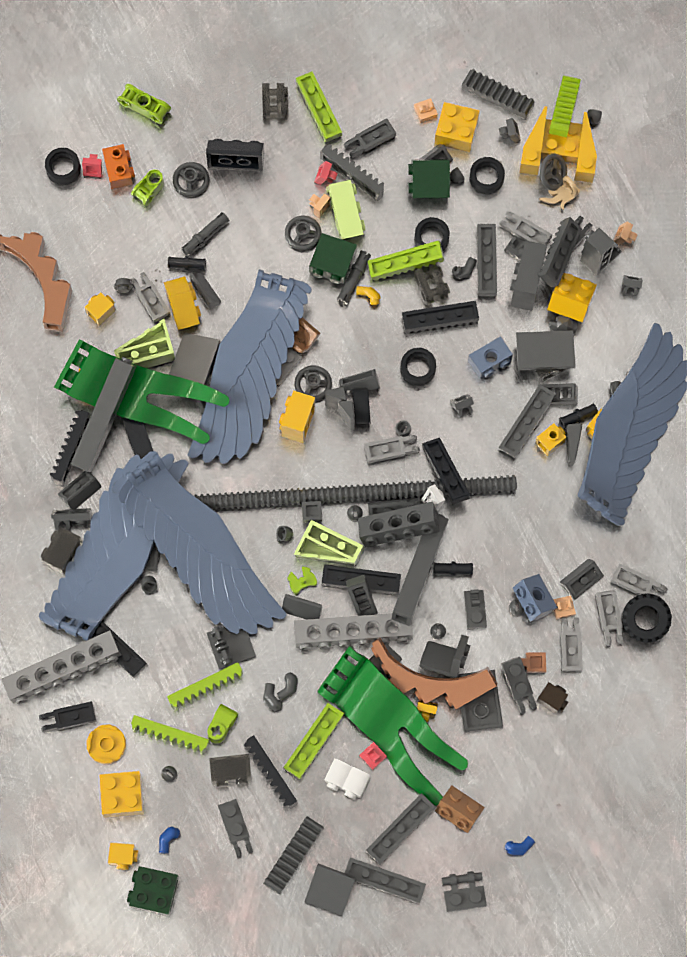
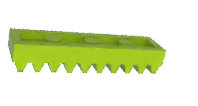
M313 71L297 77V87H299L300 93H302L303 99H305V103L308 106L309 112H311L312 118H314L315 124H317L318 130H320L321 136H323L324 142L326 143L342 136L339 124Z
M563 75L549 134L567 137L581 79Z
M438 240L368 260V266L372 280L379 281L380 278L386 279L387 276L393 277L394 274L400 275L401 272L407 273L408 270L414 271L415 268L421 269L422 266L428 267L429 264L442 263L444 256L441 243Z
M237 662L168 695V701L171 707L178 711L179 704L186 707L185 701L192 704V698L199 701L200 694L207 697V691L213 694L215 687L221 690V684L228 687L229 680L234 684L235 677L242 680V669Z
M327 703L283 769L299 780L302 779L308 767L342 720L344 713Z
M136 715L133 716L131 722L134 733L140 729L141 735H144L147 731L149 738L155 734V739L159 740L162 736L164 743L168 739H170L171 745L177 741L178 747L185 744V749L188 750L192 746L193 752L200 749L201 755L208 750L210 744L209 739Z

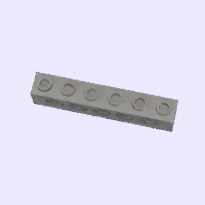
M392 614L294 620L296 648L300 647V650L312 649V646H319L322 649L331 648V645L349 647V645L358 643L359 646H367L378 638H381L383 643L387 644L390 641L396 640L398 643H407L410 639H413L412 621L410 626L391 620ZM390 625H395L398 631L390 633L387 628ZM376 627L379 631L376 634H370L368 629ZM351 628H356L359 633L356 636H352L348 631ZM332 629H336L340 634L337 637H331L329 632ZM312 631H318L320 636L313 639L309 634Z
M109 630L6 676L1 680L10 701L20 704L27 701V697L31 695L38 696L45 693V689L53 686V688L63 685V681L71 678L73 680L81 677L82 673L87 670L89 672L97 670L105 662L108 664L115 662L121 656V652L113 634ZM96 649H103V654L101 656H94V652ZM78 657H85V661L83 664H76V660ZM60 665H67L65 672L58 673ZM42 673H49L46 681H40ZM29 680L31 682L30 687L22 689L23 682Z

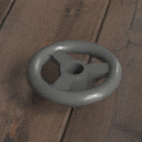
M553 153L546 156L542 161L540 178L547 189L555 191L563 185V177L567 176V166L565 160L559 154ZM557 161H559L561 165V175L558 173ZM555 178L558 183L551 185L547 180Z
M187 162L180 165L173 174L174 187L185 196H197L203 193L209 184L208 171L204 166L196 162ZM179 175L186 181L187 190L179 185ZM204 178L202 186L192 191L193 184L197 180Z
M305 215L294 217L285 228L286 241L290 246L298 250H309L315 247L322 234L319 223L314 218ZM307 222H310L316 231L310 230V225ZM296 224L297 236L292 240L290 230ZM307 236L315 237L309 244H299Z
M310 365L298 372L294 385L297 392L310 396L313 389H316L318 386H326L321 394L313 396L315 401H319L325 398V391L332 388V378L324 368ZM309 371H317V372H320L321 374L324 375V377H325L326 379H325V380H321V377H320V375H319L318 373H316V372H311V373H310ZM303 375L306 377V384L308 386L305 393L300 386V380ZM315 380L316 383L311 384L310 381Z

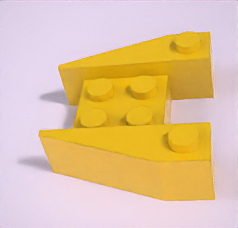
M545 106L523 147L520 173L538 175L540 159L555 153L559 154L565 162L576 163L574 180L593 183L597 155L587 112L583 114L582 124L571 122L567 137L549 134L552 120L546 119L547 106Z

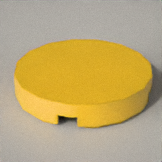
M110 724L100 725L89 734L87 750L90 757L96 762L112 764L124 755L126 739L117 727Z

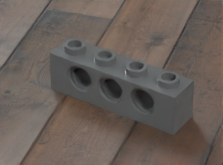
M433 502L358 518L359 538L365 547H374L378 544L392 543L397 540L410 539L415 536L428 535L439 531L438 512Z

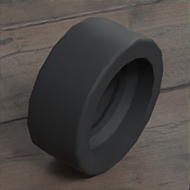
M57 148L52 150L45 159L46 173L52 182L59 185H67L78 178L81 165L77 154L73 150ZM59 158H69L73 161L74 166L73 170L68 174L58 175L53 172L52 164Z
M483 157L473 163L470 169V183L477 192L492 194L497 192L504 183L505 170L497 159ZM482 167L495 169L498 173L497 181L492 184L479 182L476 177L478 169Z
M435 217L425 218L420 221L415 228L414 240L416 246L426 244L421 238V233L425 228L436 227L442 231L443 239L440 243L442 251H444L449 244L450 231L448 225L443 220Z
M424 348L408 350L403 355L400 364L404 380L416 386L430 382L436 372V359L433 354ZM413 357L425 358L429 363V371L426 375L418 377L410 374L407 369L409 360Z
M368 388L352 389L355 424L371 423Z

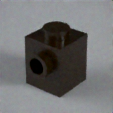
M550 682L547 683L536 701L554 714H557L559 710L563 712L569 703L566 701L568 697L566 690L559 685L554 686Z

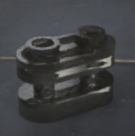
M262 83L263 119L270 118V113H277L278 118H285V114H288V103L284 101V98L288 97V86H284V83H277V88L270 89L269 83ZM270 96H277V105H270Z
M436 264L428 266L427 273H424L422 269L414 271L417 286L426 305L434 303V296H438L439 300L448 298L450 289L448 284L443 282V272L440 266L437 267ZM431 279L434 289H430L427 280Z

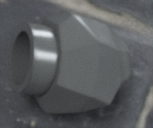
M561 315L556 320L549 322V328L551 331L573 330V334H575L577 320Z

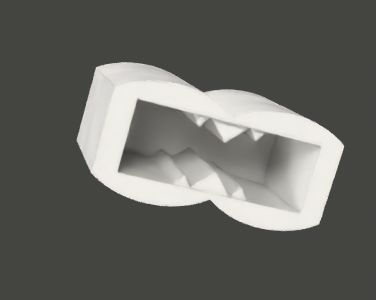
M334 758L324 781L328 783V788L334 791L341 789L345 791V796L355 800L356 797L361 799L371 775Z

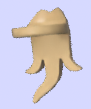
M564 176L561 187L555 191L548 190L549 194L555 197H542L539 200L547 204L561 202L560 208L564 210V205L573 200L579 194L580 189L576 187V184L570 177Z

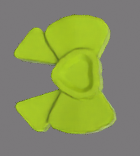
M302 567L304 577L299 579L293 572H290L287 579L290 581L291 591L295 595H298L302 589L309 586H317V579L310 572V568Z

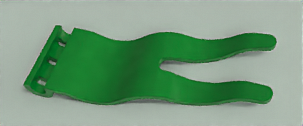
M79 339L54 388L77 400L95 406L115 358H120L103 352ZM81 348L89 352L88 357L79 353V349ZM71 364L81 368L80 372L71 369ZM135 365L137 366L116 415L178 432L201 444L207 443L210 439L208 433L187 420L148 403L147 397L150 394L179 396L206 401L222 407L229 404V397L201 383ZM63 379L72 383V387L69 388L62 384Z
M349 645L317 692L328 701L335 703L363 733L379 746L398 775L419 794L422 793L433 805H438L443 798L442 794L420 772L410 758L398 733L399 729L405 727L425 748L459 770L467 769L468 760L445 743L431 729L414 703L391 683L367 657L359 654L354 650V647ZM350 656L354 660L358 661V663L355 665L352 662H350L347 658ZM340 671L348 677L346 679H343L337 674V672ZM329 685L331 688L336 690V694L330 692L327 689V686Z

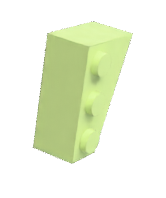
M351 180L329 184L326 190L330 195V204L334 211L335 223L340 239L346 240L362 236L363 231H366L364 220H360L359 217L361 207L359 201L356 202L354 195L357 194L355 183L352 184Z
M164 319L151 329L145 330L137 338L131 339L114 350L115 357L120 359L122 357L128 358L133 361V364L144 368L168 363L175 359Z
M311 520L294 555L300 558L356 565L364 550V546Z

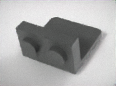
M461 635L457 649L428 641L419 666L429 671L457 678L460 668L464 669L467 657L464 656H468L471 645L467 644L469 636Z

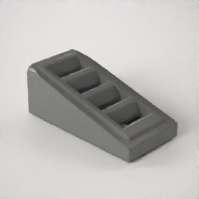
M375 369L339 380V385L344 387V391L356 388L380 389Z
M576 383L543 384L544 387L551 391L556 390V396L551 404L578 405V386ZM560 390H563V398H560ZM568 391H571V398H568Z
M568 424L565 430L569 466H573L576 460L582 424Z
M365 575L347 580V589L358 616L377 614L378 611ZM365 591V593L355 596V594ZM368 598V600L358 603V601ZM371 605L370 608L360 610V608Z

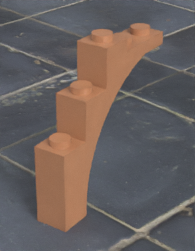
M35 232L30 234L24 233L22 240L16 236L9 238L3 237L0 234V250H5L15 255L29 266L43 288L45 310L42 322L44 328L63 332L72 288L71 284L65 280L55 281L58 263L51 256L42 257L45 245L43 236Z
M381 638L372 642L373 647L371 649L376 658L380 657L383 662L381 665L386 675L390 674L391 676L388 680L403 693L415 687L417 689L415 691L419 701L423 700L425 704L446 693L447 696L445 698L450 707L454 706L455 709H458L493 689L498 684L489 667L457 678L427 676L415 672L397 661L389 653Z

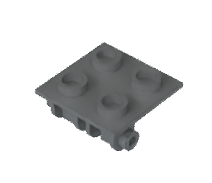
M217 626L212 628V631L207 632L219 669L256 657L249 635L243 629H240L239 633L235 634L228 631L225 627L219 628Z

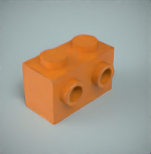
M124 144L103 148L102 151L111 189L133 185L132 178L135 177L133 166L129 167L128 161H131L129 150L125 151Z

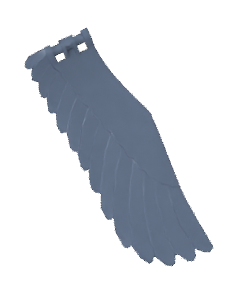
M657 323L653 324L644 347L628 375L615 390L596 419L586 472L578 492V497L581 500L585 499L590 507L595 511H600L604 518H607L617 526L625 524L623 518L628 514L626 508L632 502L631 496L638 489L636 484L645 475L643 468L651 461L650 453L658 446L657 439L667 431V421L676 415L679 409L677 403L687 390V382L685 381L687 376V360L683 361V348L680 344L673 346V335L671 332H665L663 335L662 328Z
M158 454L154 455L153 459L149 462L145 461L137 466V470L132 473H126L125 476L114 483L112 491L114 493L119 492L120 502L126 504L129 515L134 514L136 525L138 527L143 526L147 539L149 541L154 540L158 551L161 554H165L169 565L172 568H177L180 581L183 584L189 585L191 597L197 604H203L206 615L214 625L221 623L228 631L238 634L240 629L249 634H256L258 632L257 624L266 628H272V617L277 619L285 618L286 612L255 575L220 515L184 489L166 469ZM158 466L160 471L155 475L152 468ZM141 476L144 481L138 484L136 479Z

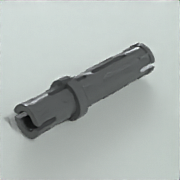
M221 212L198 234L195 233L192 239L181 247L183 253L186 256H191L195 250L203 247L210 237L230 221L227 215Z
M361 250L355 264H352L351 272L337 297L338 302L342 300V304H348L361 275H364L365 267L371 258L369 253L366 255V251Z

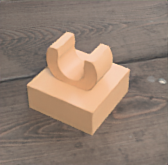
M431 98L414 104V109L420 123L437 117L438 113Z
M313 194L309 199L311 201L309 204L314 207V215L321 218L330 206V197L323 194L319 198Z
M628 221L621 224L613 241L618 245L624 242L629 244L632 241L635 242L637 234L631 231L633 224Z
M571 596L553 599L558 607L554 610L556 620L576 615Z

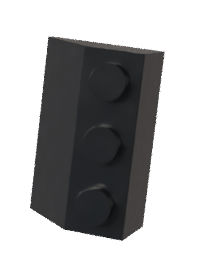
M222 139L208 140L206 148L208 168L263 171L264 143L259 141L242 142L240 140L223 141Z

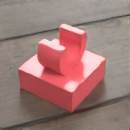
M90 154L89 158H83V176L102 177V159H97L98 154Z
M325 161L319 166L315 183L321 185L325 181L332 183L333 180H336L338 173L330 170L332 163Z
M374 742L359 755L372 771L387 758Z

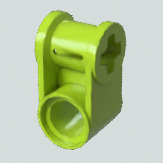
M150 170L135 185L131 195L133 197L136 196L143 202V205L148 206L164 187L162 173L159 170ZM154 178L160 179L157 183L151 182Z
M220 704L207 730L209 741L214 744L223 742L239 713ZM220 730V735L213 736V732Z

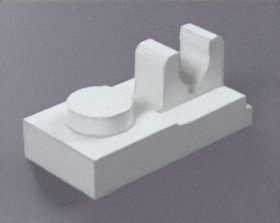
M435 484L430 486L422 497V504L433 502L437 512L445 501L442 491Z

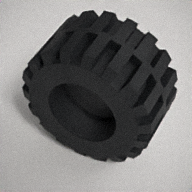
M645 593L635 596L626 604L622 620L625 630L632 638L648 643L655 642L667 634L672 623V615L669 606L662 598L654 594ZM645 606L654 608L659 616L657 625L649 630L640 628L635 621L637 611Z

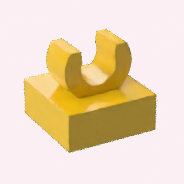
M423 700L418 701L417 705L418 710L422 711L426 722L429 720L430 713L436 714L438 707L437 703L428 702L425 704Z

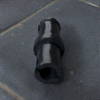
M169 256L168 268L184 269V271H189V269L206 270V258Z
M594 403L580 410L577 408L573 410V413L560 417V425L565 429L568 424H581L585 419L596 415L598 409Z
M451 561V563L434 562L433 574L451 575V577L456 575H473V563H456L455 561Z

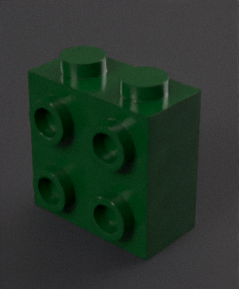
M411 159V164H408V175H411V182H408V194H411L412 198H450V160Z
M322 233L309 265V273H312L317 278H327L335 284H345L357 253V244Z
M139 866L138 871L134 870L132 882L134 883L133 891L129 890L127 897L130 908L170 917L179 876Z

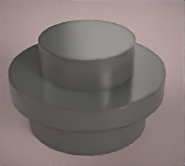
M119 278L114 284V289L118 290L119 293H127L133 288V284L128 278Z

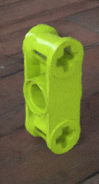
M126 84L122 95L117 97V101L122 106L136 111L157 124H162L164 116L171 110L170 105L163 100H159L131 84Z

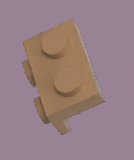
M304 318L299 319V331L294 332L295 342L292 349L299 353L309 351L321 334Z
M451 785L435 812L468 833L485 807Z

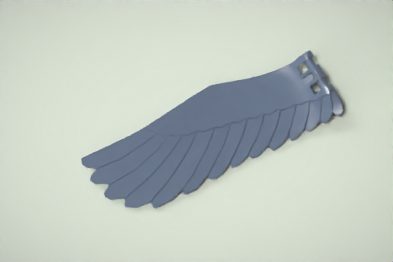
M258 270L251 297L235 324L219 344L210 387L227 395L230 400L229 404L222 407L206 402L198 428L208 433L210 439L205 444L193 440L188 452L190 459L203 454L202 460L204 463H209L216 456H219L220 463L226 464L234 455L241 459L247 454L252 443L258 444L263 431V419L268 420L271 412L270 398L276 395V379L281 377L282 364L287 361L288 348H293L295 342L294 332L299 331V319L303 318V305L308 304L307 294L312 292L311 287L307 283L295 280L294 278H282V275L275 273L267 274L264 273V270ZM262 280L269 282L268 288L261 286ZM280 285L287 286L286 292L279 290Z
M156 451L149 452L142 459H140L139 455H135L130 458L123 469H116L110 481L109 491H103L100 497L99 512L92 515L90 531H86L82 546H78L76 549L74 562H68L65 578L59 579L58 590L53 591L51 602L45 603V612L39 613V618L43 623L57 630L64 629L67 634L75 637L79 635L83 637V640L87 641L92 638L95 630L110 609L142 575L150 557L154 540L149 541L147 539L143 526L138 527L136 525L134 514L129 515L126 504L121 503L119 500V492L114 493L112 487L126 473H132L137 470V466L145 461L149 462L152 460L153 456L158 454ZM167 454L161 459L169 473L179 482L189 463L186 459L173 463L175 459L173 454ZM158 466L152 468L155 475L160 471ZM141 476L136 479L138 484L144 481ZM66 618L71 619L69 623L65 622ZM84 624L89 626L86 630L82 629Z

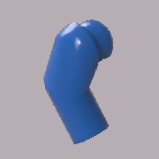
M168 827L160 835L159 854H169V842L173 838L175 839L180 836L178 828Z
M527 836L522 843L508 841L505 844V850L511 855L522 856L535 844V841L530 836Z

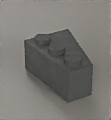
M598 228L595 232L592 230L586 235L580 261L597 275L622 251L601 228Z
M525 240L524 247L519 248L518 258H521L520 263H516L514 270L517 278L516 280L512 279L510 290L513 291L512 307L533 310L540 279L538 273L541 272L540 268L543 266L547 245Z

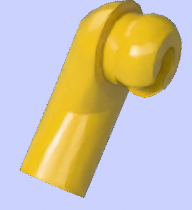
M357 286L356 295L368 296L371 305H378L380 303L379 299H381V296L374 288Z

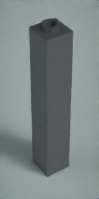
M122 357V359L115 358L71 465L86 472L93 471L137 366L132 364V360Z
M438 514L439 531L421 536L394 607L391 620L408 626L411 624L447 528L449 519L441 514Z

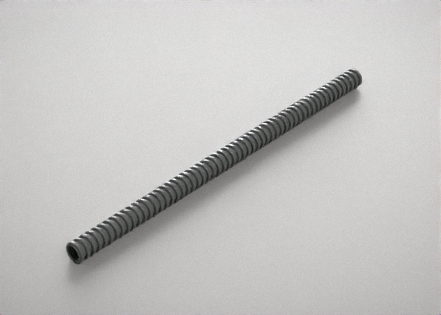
M506 475V477L500 476V478L488 476L486 479L485 477H482V479H479V477L473 479L471 477L470 480H467V478L463 480L471 495H474L476 492L477 494H480V492H483V494L489 492L491 494L492 491L504 493V491L510 492L512 490L516 492L517 490L515 475H512V477H509V475ZM422 480L420 483L419 481H416V483H413V481L407 483L405 481L403 484L401 482L389 484L388 482L386 485H383V483H380V485H377V483L374 485L368 484V486H365V484L359 486L357 484L354 487L353 485H350V487H347V485L341 487L339 485L337 488L335 486L323 488L322 486L320 489H317V487L311 489L309 487L308 489L303 488V490H299V488L293 490L291 488L288 491L287 489L285 491H281V489L275 491L273 489L271 492L269 490L267 492H263V490L257 492L256 490L254 493L251 491L249 493H245V491L242 493L237 492L236 494L233 492L227 494L225 492L218 495L215 493L209 495L207 493L205 496L203 494L200 496L195 494L194 497L209 508H213V510H216V508L220 510L225 508L227 510L228 507H231V509H234V507L238 509L240 507L246 508V506L258 508V506L264 507V505L276 507L278 504L279 506H282V504L286 506L291 504L293 506L294 503L300 505L302 502L321 501L324 504V502L330 503V501L342 503L344 500L345 502H348V500H351V502L357 500L359 502L360 499L372 501V499L378 500V498H381V500H384V498L388 500L390 498L396 499V497L408 499L410 496L411 498H414V496L420 498L434 484L442 491L443 495L446 492L440 481L434 480V482H431V480H428V482H425V480Z

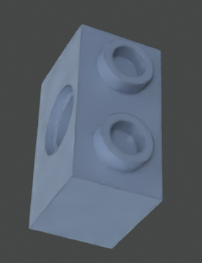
M500 336L469 354L468 362L479 379L483 377L488 378L498 368L501 367L503 369L510 365L513 354ZM492 356L496 361L489 362L486 358Z
M540 574L522 579L513 587L530 622L548 616L558 608Z

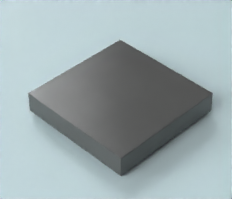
M318 863L304 902L342 916L356 877Z

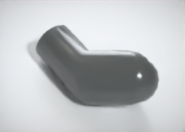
M469 257L465 266L453 267V276L458 279L470 276L477 260Z
M291 672L287 673L284 677L286 680L285 688L277 693L281 701L287 699L297 690L298 678Z
M265 683L264 703L271 710H280L283 703L274 696L275 684Z

